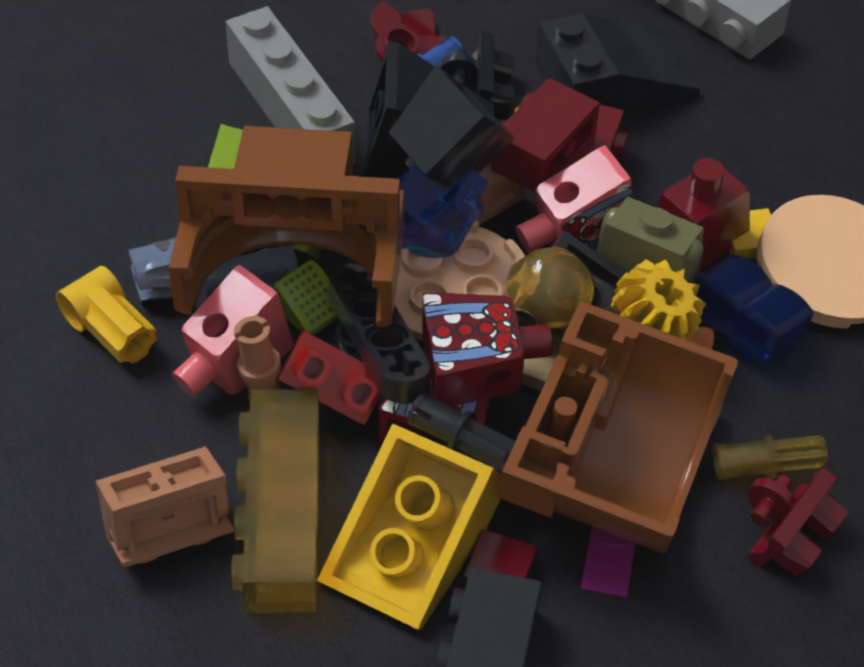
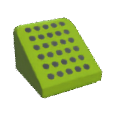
M314 260L307 261L275 283L274 290L278 292L285 318L301 332L304 330L311 335H315L338 319L329 299V278Z

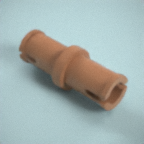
M248 316L241 319L234 328L235 338L237 337L240 351L237 359L239 376L247 383L249 402H252V408L260 412L273 411L283 401V392L277 379L282 368L280 356L276 349L272 347L270 325L267 326L268 321L260 316Z

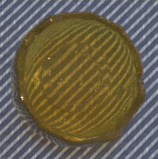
M556 246L537 249L511 265L505 282L508 297L513 300L515 311L527 312L535 318L536 325L548 324L550 328H568L579 301L591 304L594 298V281L589 269L575 254Z

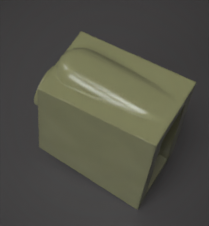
M627 197L620 207H613L605 214L596 252L628 273L637 264L644 262L646 259L654 265L666 259L672 271L677 272L685 269L684 279L688 283L698 284L700 262L704 250L702 244L704 227L672 215L664 209L656 208Z

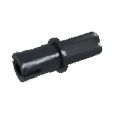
M426 392L418 395L412 406L424 412L419 411L417 414L409 410L407 416L408 425L417 427L448 444L449 449L458 453L462 451L498 471H503L516 442L515 440L477 421V415L470 410L463 414L432 398Z

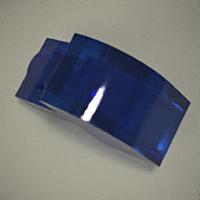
M413 165L397 178L400 179V190H404V236L402 249H407L410 253L428 258L451 256L457 253L472 224L481 213L483 205L479 202V199L489 182L472 169L445 191Z

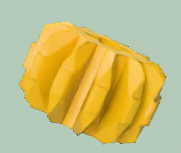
M646 259L644 262L637 264L629 273L626 272L617 282V288L614 290L616 295L613 297V302L609 308L620 316L686 340L690 339L699 329L698 325L702 322L700 316L706 303L696 297L700 285L688 283L684 279L685 269L674 272L671 270L666 259L655 265Z

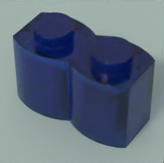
M732 254L696 276L693 283L700 285L696 297L706 303L700 316L701 323L714 331L725 333L731 343L741 353L759 363L768 364L801 341L814 315L809 304L800 295L785 286L773 284L768 275L758 265L739 255Z

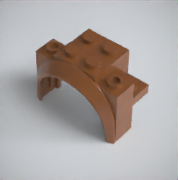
M244 126L234 169L193 166L178 167L175 185L180 224L168 267L174 310L191 315L207 278L215 269L233 257L263 247L292 244L328 249L358 263L371 276L372 288L377 289L376 327L392 324L404 236V190H400V179L353 176L352 132Z

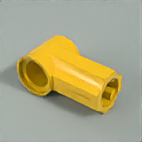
M105 266L97 267L55 294L57 304L69 324L78 332H83L87 329L120 363L127 361L134 364L148 355L150 347L157 340L155 327L126 300L120 283Z

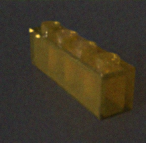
M318 389L251 390L250 412H240V446L248 445V458H238L237 489L238 492H246V505L235 506L234 530L235 540H244L243 555H233L232 588L233 590H243L246 613L316 612L320 424Z

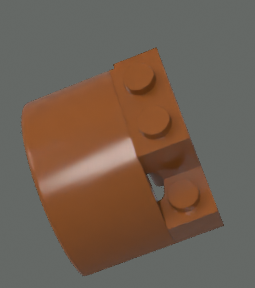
M579 301L561 341L558 356L525 427H522L503 468L496 497L552 518L555 511L558 514L655 552L666 553L677 529L679 517L738 361L731 356ZM606 371H614L607 392L605 394L604 400L602 401L608 383L607 377L602 374Z

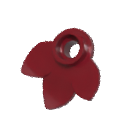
M381 1L371 13L370 25L377 36L375 53L381 62H383L389 41L400 43L415 54L423 55L446 38L435 36L434 17L430 8L413 10L400 15L389 3Z

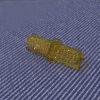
M769 434L763 435L762 440L714 444L713 460L718 479L754 474H766L767 478H776L777 472L822 467L827 463L828 451L825 439L820 435L773 440Z

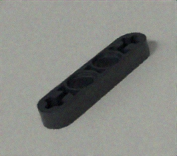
M355 263L340 265L331 270L329 274L330 303L381 394L387 400L400 404H412L422 392L429 394L431 377L429 360L395 304L392 324L376 327V317H361L362 315H376L377 289L372 288V278L368 272ZM385 344L396 345V347L383 348L377 346Z

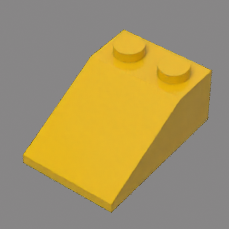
M392 424L317 581L421 631L475 549L482 529H487L501 499L496 497L501 474L493 467Z

